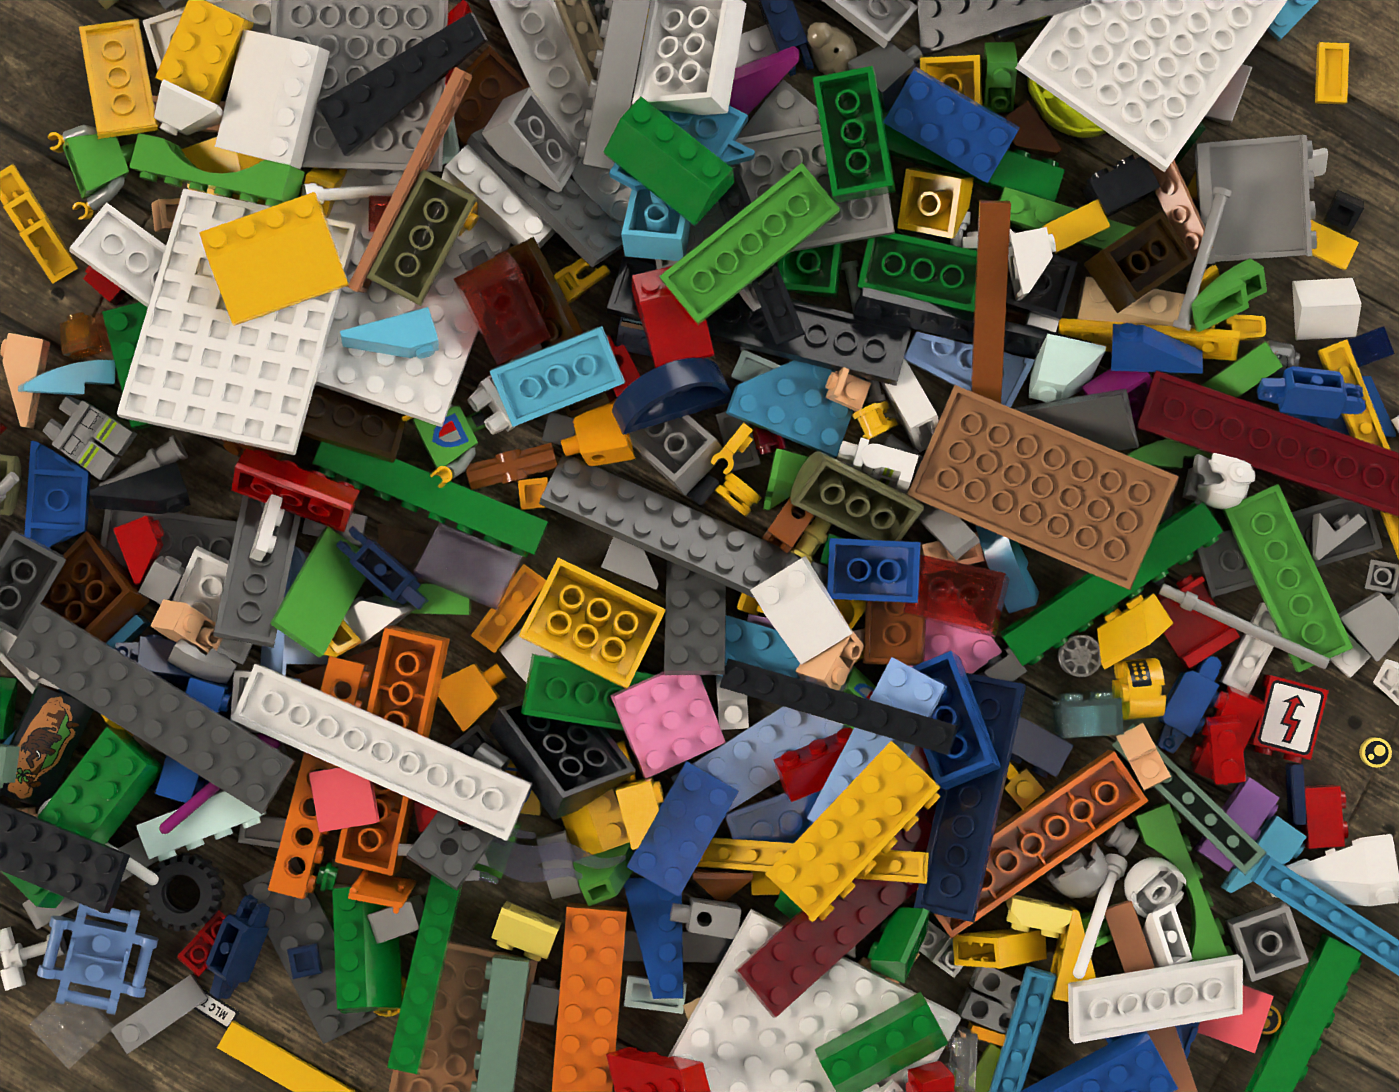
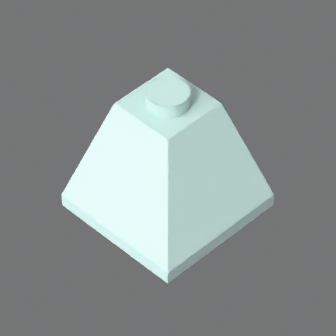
M1047 334L1030 370L1029 398L1043 402H1052L1067 399L1083 390L1081 386L1091 381L1105 353L1106 346Z

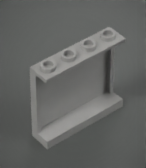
M1307 135L1194 143L1197 206L1204 227H1206L1214 201V187L1232 191L1231 197L1226 200L1207 264L1221 261L1247 260L1249 258L1312 256V249L1317 248L1316 231H1311V219H1315L1316 209L1315 202L1310 201L1309 189H1314L1313 171H1308V159L1313 158V145L1311 140L1307 141Z

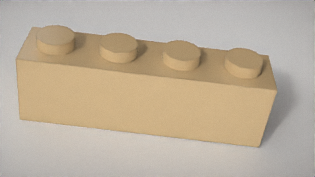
M1085 277L1080 284L1074 319L1172 326L1174 320L1178 319L1185 294L1153 289L1117 313L1092 277ZM1192 312L1189 324H1191L1192 328H1195Z

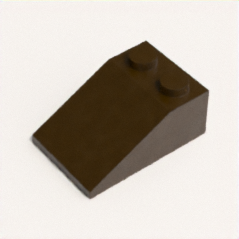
M1160 211L1083 264L1114 310L1119 313L1194 262L1195 259L1163 212Z

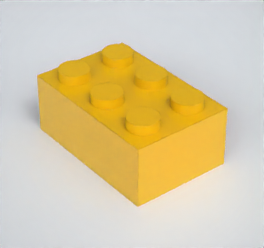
M188 0L155 78L161 81L164 79L219 105L234 71L243 30L251 31L254 23L206 0Z

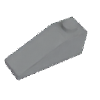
M191 974L110 1030L126 1054H128L200 1005L208 997L193 974Z

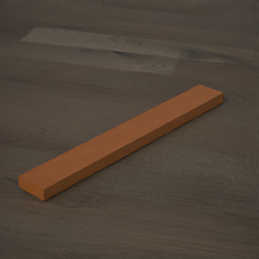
M979 200L971 392L1001 404L1011 202Z

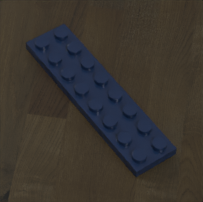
M966 673L1001 768L947 790L940 788L939 795L941 797L937 801L926 853H929L927 884L919 883L914 908H924L929 910V913L974 923L1026 685Z

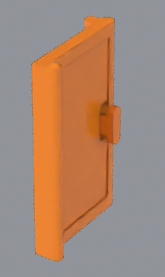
M363 869L350 888L348 899L393 907V913L397 914L414 889L416 881Z

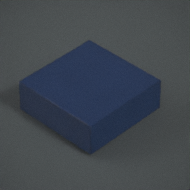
M318 942L287 949L293 979L324 972Z

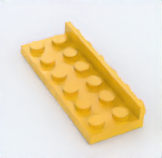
M891 740L765 875L809 916L808 919L812 923L817 917L823 921L835 909L831 905L835 898L840 895L844 899L856 886L852 882L859 873L865 877L877 864L873 858L880 851L887 854L898 842L894 836L902 828L907 832L919 820L915 814L923 806L929 809L941 797L937 793L941 787Z

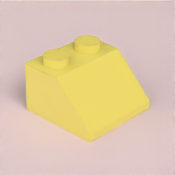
M506 901L500 911L491 938L497 940L496 945L507 950H513V947L525 951L524 956L540 961L541 958L548 959L562 922Z

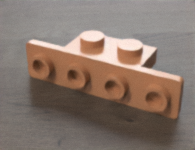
M1173 160L1166 171L1163 172L1148 161L1160 185V188L1155 193L1167 219L1194 258L1197 256L1205 227L1176 162Z

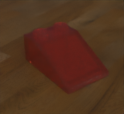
M507 251L453 279L497 365L550 338V334L520 267Z
M920 554L918 603L905 602L903 612L961 630L996 637L1010 579L1003 572Z

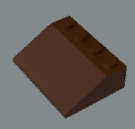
M86 531L63 554L66 561L41 604L104 643H107L150 601V598L138 592L141 586L134 584L131 574L100 544L91 532Z

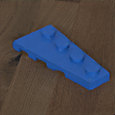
M628 878L624 888L653 999H683L682 923L670 921L672 903L682 904V893L678 897L646 878Z

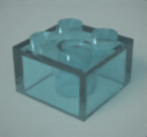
M1090 692V698H1083V694L1065 693L1060 694V700H1053L1055 736L1075 738L1124 734L1122 700L1119 697H1114L1113 692Z

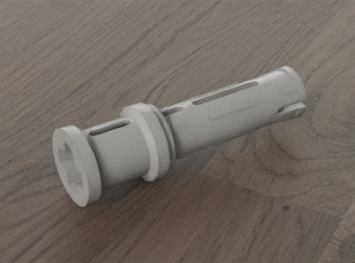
M173 435L169 437V442L157 449H149L145 458L105 482L100 483L99 486L176 462L179 459L185 460L188 458L187 452L179 439Z

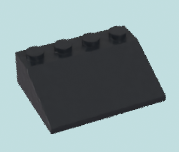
M524 699L499 707L489 730L524 780L532 783V791L553 820L580 810L632 776L636 771L604 727L524 715L521 713Z

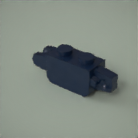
M759 0L760 11L777 52L795 46L799 49L804 67L807 70L814 68L807 49L808 40L793 1ZM795 66L788 72L789 76L796 75Z
M352 526L348 531L355 540L363 544L360 550L356 553L351 549L350 545L341 540L336 544L351 559L349 562L393 601L400 602L402 605L409 601L417 609L421 610L429 600L417 590L421 586L418 582L419 579L375 540L368 539L357 528Z
M147 635L146 637L140 636L139 642H121L115 645L117 651L172 685L187 687L190 677H196L168 662L173 647L177 643L173 640L163 639L159 635Z
M251 894L244 896L235 915L229 914L223 919L206 961L207 968L215 974L210 994L217 999H230L234 989L237 988L240 982L249 981L269 931L265 923L270 907L263 902L257 905L258 899Z

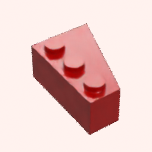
M627 1047L606 1054L615 1092H710L703 1062L676 1056H661L659 1053L652 1051L642 1052L633 1047Z

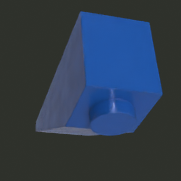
M1132 323L1113 324L1111 371L1155 372L1157 370L1168 373H1203L1202 350L1145 325H1134Z

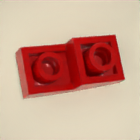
M220 910L177 956L198 977L207 969L206 961L222 921L226 918Z

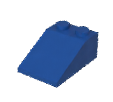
M830 538L827 592L832 599L918 603L921 542Z

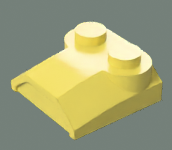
M1015 894L1006 900L1009 909L1006 921L1012 923V929L1029 932L1030 927L1041 929V935L1052 938H1059V933L1066 934L1067 925L1070 924L1073 911L1065 905Z

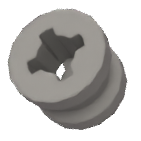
M1119 821L1110 828L1103 844L1108 847H1115L1118 849V853L1125 857L1135 845L1140 832L1134 828H1127L1123 821Z

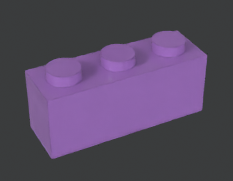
M1246 776V782L1238 783L1221 809L1256 841L1261 833L1259 827L1265 819L1269 820L1277 811L1278 805L1276 803L1279 797L1252 778ZM1204 835L1194 847L1200 854L1228 872L1231 868H1237Z

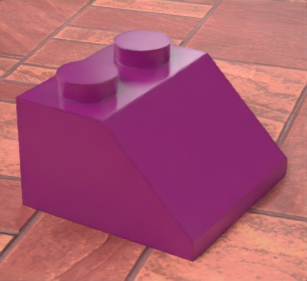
M1110 368L1081 387L1085 395L1126 388L1134 426L1136 427L1152 380L1148 372L1111 371Z

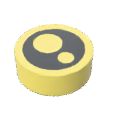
M1372 737L1366 739L1361 744L1359 754L1361 760L1366 765L1378 768L1390 761L1392 750L1389 743L1384 739Z

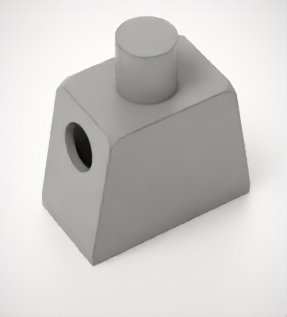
M1375 592L1338 614L1346 629L1377 662L1399 638V592L1390 600H1387L1382 593Z
M690 897L689 905L672 903L670 921L686 923L688 932L734 939L737 935L741 917V909L737 903ZM708 912L705 920H697L699 913Z

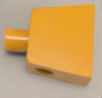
M616 399L573 419L576 435L561 440L566 457L581 452L588 466L635 459L629 433L623 435L612 413V407Z
M475 663L441 679L438 697L464 732L500 698L493 687L507 678V676L497 663L484 672Z

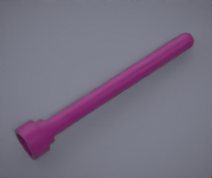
M261 732L256 734L257 738L275 749L281 746L278 740ZM209 782L161 823L159 831L162 834L170 833L218 792L220 788Z

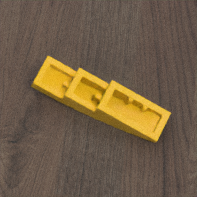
M14 163L1 170L0 200L4 205L3 208L19 230V235L52 284L78 269L64 242Z

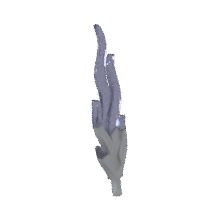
M467 825L459 828L463 831H470L474 826ZM514 828L510 838L534 839L536 838V833ZM496 836L477 864L491 867L521 882L536 883L562 877H572L579 880L583 878L581 873L571 868L544 869L537 866V864L545 861L567 860L595 869H604L622 863L626 857L623 855L613 858H598L567 842L527 846L519 845L509 840L506 841ZM452 841L445 842L441 846V852L448 856L455 854L458 850L457 844ZM399 843L398 856H407L406 854L414 844ZM472 870L464 880L485 881L493 884L499 882L495 876Z

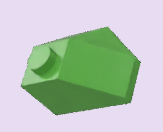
M776 448L763 510L769 511L791 497L793 483L800 468L808 459L807 456Z

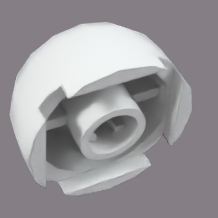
M1149 857L1136 863L1127 873L1124 880L1125 896L1128 901H1132L1137 914L1147 918L1149 913L1168 903H1174L1176 907L1183 898L1184 892L1181 889L1183 883L1186 885V879L1171 862L1159 857Z

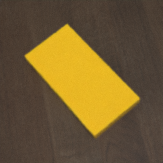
M139 19L80 26L79 31L98 139L157 131L158 125L157 120L154 118L155 108Z

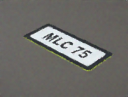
M203 989L208 999L195 1007L194 1010L227 1030L240 1012Z

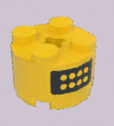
M1156 658L1123 660L1114 664L1116 680H1112V693L1114 698L1119 697L1120 703L1117 706L1119 720L1164 716L1166 695H1162L1161 685H1165L1160 661Z

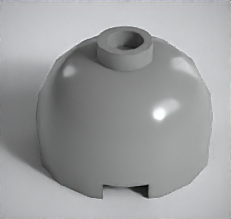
M1094 842L1091 846L1088 844L1083 846L1047 871L1046 875L1059 893L1070 898H1083L1085 896L1090 898L1099 893L1106 879L1108 866L1102 850Z

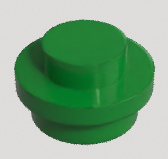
M328 862L326 867L320 866L316 884L321 885L320 891L325 892L326 889L332 891L336 883L339 868L332 866L333 863Z

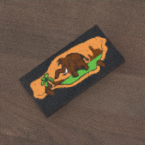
M38 683L9 744L20 746L15 782L3 783V788H0V795L37 807H41L45 801L52 798L94 709L64 691Z

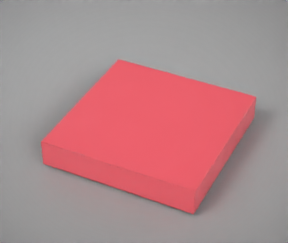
M340 767L309 773L319 832L380 822L372 781Z
M1243 985V1014L1201 1021L1198 1033L1255 1053L1274 995Z

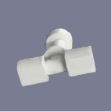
M11 927L0 930V955L4 966L0 973L5 991L26 985L22 967L26 966L27 959L45 954L50 934L47 935V941L23 948L21 943L15 944ZM63 934L57 957L67 953Z

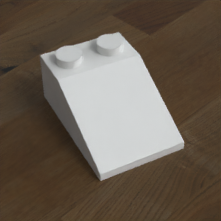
M806 556L750 590L766 617L801 665L853 634Z

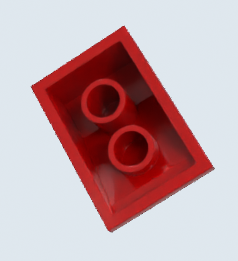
M672 266L632 275V293L655 368L680 359L714 356L706 319L698 325L660 279V275Z

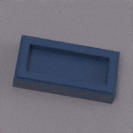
M1286 763L1288 821L1294 825H1306L1304 767L1300 763Z

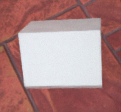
M1353 278L1292 281L1296 340L1356 337L1361 301Z

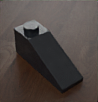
M176 462L89 490L94 506L97 509L165 514L168 512H179L184 507L191 505Z

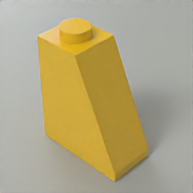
M1030 928L1029 932L1002 929L957 934L953 937L954 965L1001 969L1047 959L1046 936L1041 935V929Z

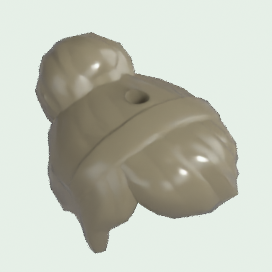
M826 22L811 24L807 30V49L818 71L824 75L848 71V62L857 57V47L852 36L840 28L830 26Z

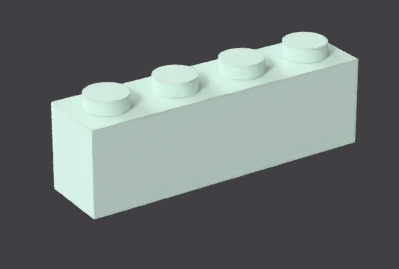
M224 791L209 798L168 834H162L159 831V826L175 811L136 825L148 859L158 857L160 862L176 856L175 849L186 845L189 851L204 845L203 838L213 834L216 840L233 833L231 827L242 824L245 829L261 823L259 817L267 814V812L265 811L261 814Z

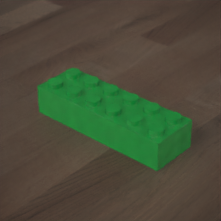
M106 727L38 815V818L105 845L162 772L163 765L126 730ZM1 871L36 907L57 908L64 899L61 895Z

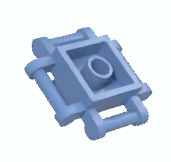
M79 903L76 919L51 916L49 926L52 928L43 964L39 965L37 975L46 979L61 980L55 1003L64 1004L69 1002L107 1010V1014L115 1015L120 993L138 998L145 996L146 987L144 984L152 951L157 948L159 939L136 932L140 915L139 910L131 909V912L111 908L108 914L101 913ZM86 915L128 923V926L126 928L85 918ZM67 929L73 932L63 969L55 967L63 930ZM132 944H138L141 946L133 982L123 981ZM69 983L111 990L110 998L71 991L68 990Z

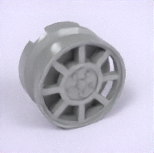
M1086 635L1068 637L1069 640L1060 646L1058 650V661L1061 668L1066 673L1077 677H1086L1095 673L1101 665L1098 642Z

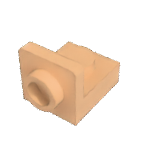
M845 367L839 372H832L826 382L825 387L829 390L825 398L854 411L861 410L871 383L848 374L849 369Z

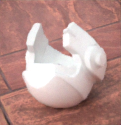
M1213 453L1211 459L1197 454L1194 458L1193 471L1200 475L1202 484L1197 485V495L1201 501L1210 507L1227 509L1237 506L1245 497L1249 484L1255 481V471L1252 470L1251 464L1244 460Z

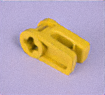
M580 258L572 265L557 272L554 277L568 304H570L593 285L609 275L610 270L608 267L602 265L598 269L595 268V271L585 278L579 279L577 275L583 270L589 269L590 266L583 258Z
M1236 314L1219 322L1220 326L1225 327L1226 330L1240 331V341L1257 340L1266 334V321L1263 316ZM1215 325L1206 329H1215Z
M887 401L873 403L852 414L854 420L858 419L865 435H863V438L872 439L898 425L895 418H885L884 413L889 409Z

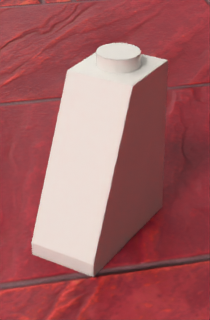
M903 359L897 386L882 383V386L913 447L921 452L927 449L939 420L936 411L910 366Z

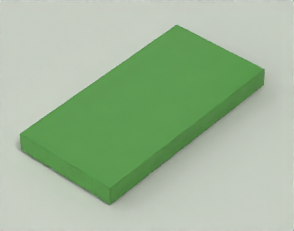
M330 527L323 529L270 623L317 657L324 655L366 579L349 562L351 559L336 544L341 540L350 545L351 549L356 553L360 549Z

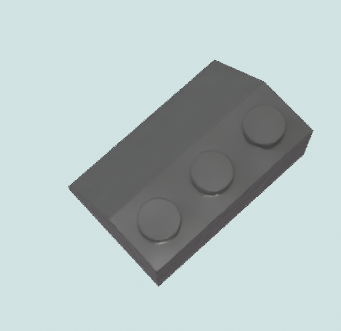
M13 530L0 549V628L18 637L37 604L41 603L66 559L62 554L42 543Z

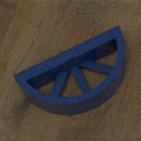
M685 358L661 365L632 382L616 399L612 407V413L624 435L729 403L732 392L719 366L714 361L706 358Z

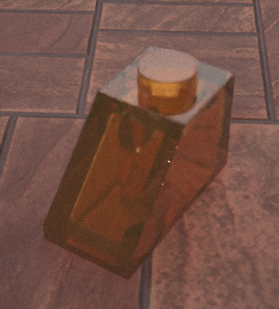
M79 312L67 316L68 321L59 323L63 355L79 360L105 352L94 317L85 315L84 312Z

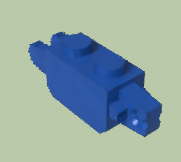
M1292 366L1284 370L1282 378H1262L1257 389L1258 399L1277 403L1279 411L1282 413L1339 419L1341 413L1359 415V413L1362 414L1366 410L1365 400L1362 398L1364 396L1362 387L1357 384L1345 383L1343 375L1338 371Z
M1209 656L1202 660L1201 663H1198L1195 671H1182L1177 676L1166 697L1164 716L1158 717L1159 722L1163 723L1156 743L1158 747L1174 754L1186 737H1192L1193 733L1198 734L1205 722V718L1202 716L1207 707L1212 708L1219 695V692H1217L1219 684L1214 681L1222 665L1217 656Z

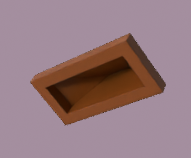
M695 869L692 873V878L715 900L725 902L753 879V872L736 869Z

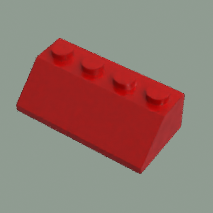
M247 448L235 466L231 491L264 503L267 502L271 494L282 497L281 509L344 533L360 490L355 489L353 485L347 482H336L327 479L324 474L318 471L309 472L298 468L291 461H279L271 458L263 451H252Z

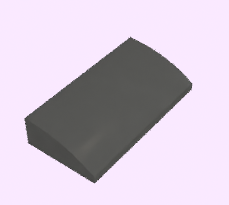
M1126 388L1013 408L1115 451L1137 448L1139 446Z

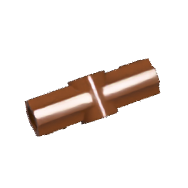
M548 443L522 451L521 449L503 452L495 455L496 458L469 464L466 473L471 490H476L499 483L509 484L518 480H524L529 478V475L554 470L558 464L553 445Z

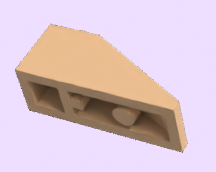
M8 333L7 339L3 340L0 354L3 357V366L20 426L34 429L41 393L18 392V386L45 372L50 342L44 339Z

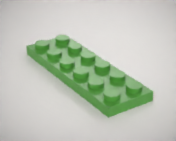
M801 163L660 275V279L699 325L840 212V208L804 164Z
M1275 484L1243 499L1237 506L1222 509L1279 636L1327 658H1332L1352 649V643L1279 484ZM1288 653L1296 672H1301L1314 666V664Z

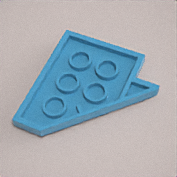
M729 106L728 113L695 115L659 110L729 166L754 159V150L736 142L748 121L747 114ZM616 163L609 172L610 178L635 191L646 188Z
M793 360L736 385L726 414L813 450L821 451L834 458L838 455L853 410L825 398L829 390L825 387L830 374L835 372L834 370Z

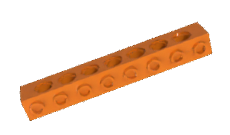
M329 656L320 691L362 709L363 701H360L359 697L361 689L366 690L370 680L371 672L366 671L368 665ZM343 681L349 683L352 690L350 696L346 699L340 698L337 694V686ZM306 752L303 754L268 888L269 891L304 899L308 896V893L313 894L317 880V876L313 875L315 865L321 864L325 847L321 846L324 834L328 835L330 832H319L317 816L307 811L306 804L310 798H313L309 773L318 769L325 770L338 767ZM304 827L310 829L313 833V840L310 844H304L299 839V831ZM294 857H300L304 860L305 870L303 873L293 871L291 861Z

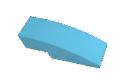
M92 360L51 369L19 385L18 392L84 394L85 384H115L114 360Z

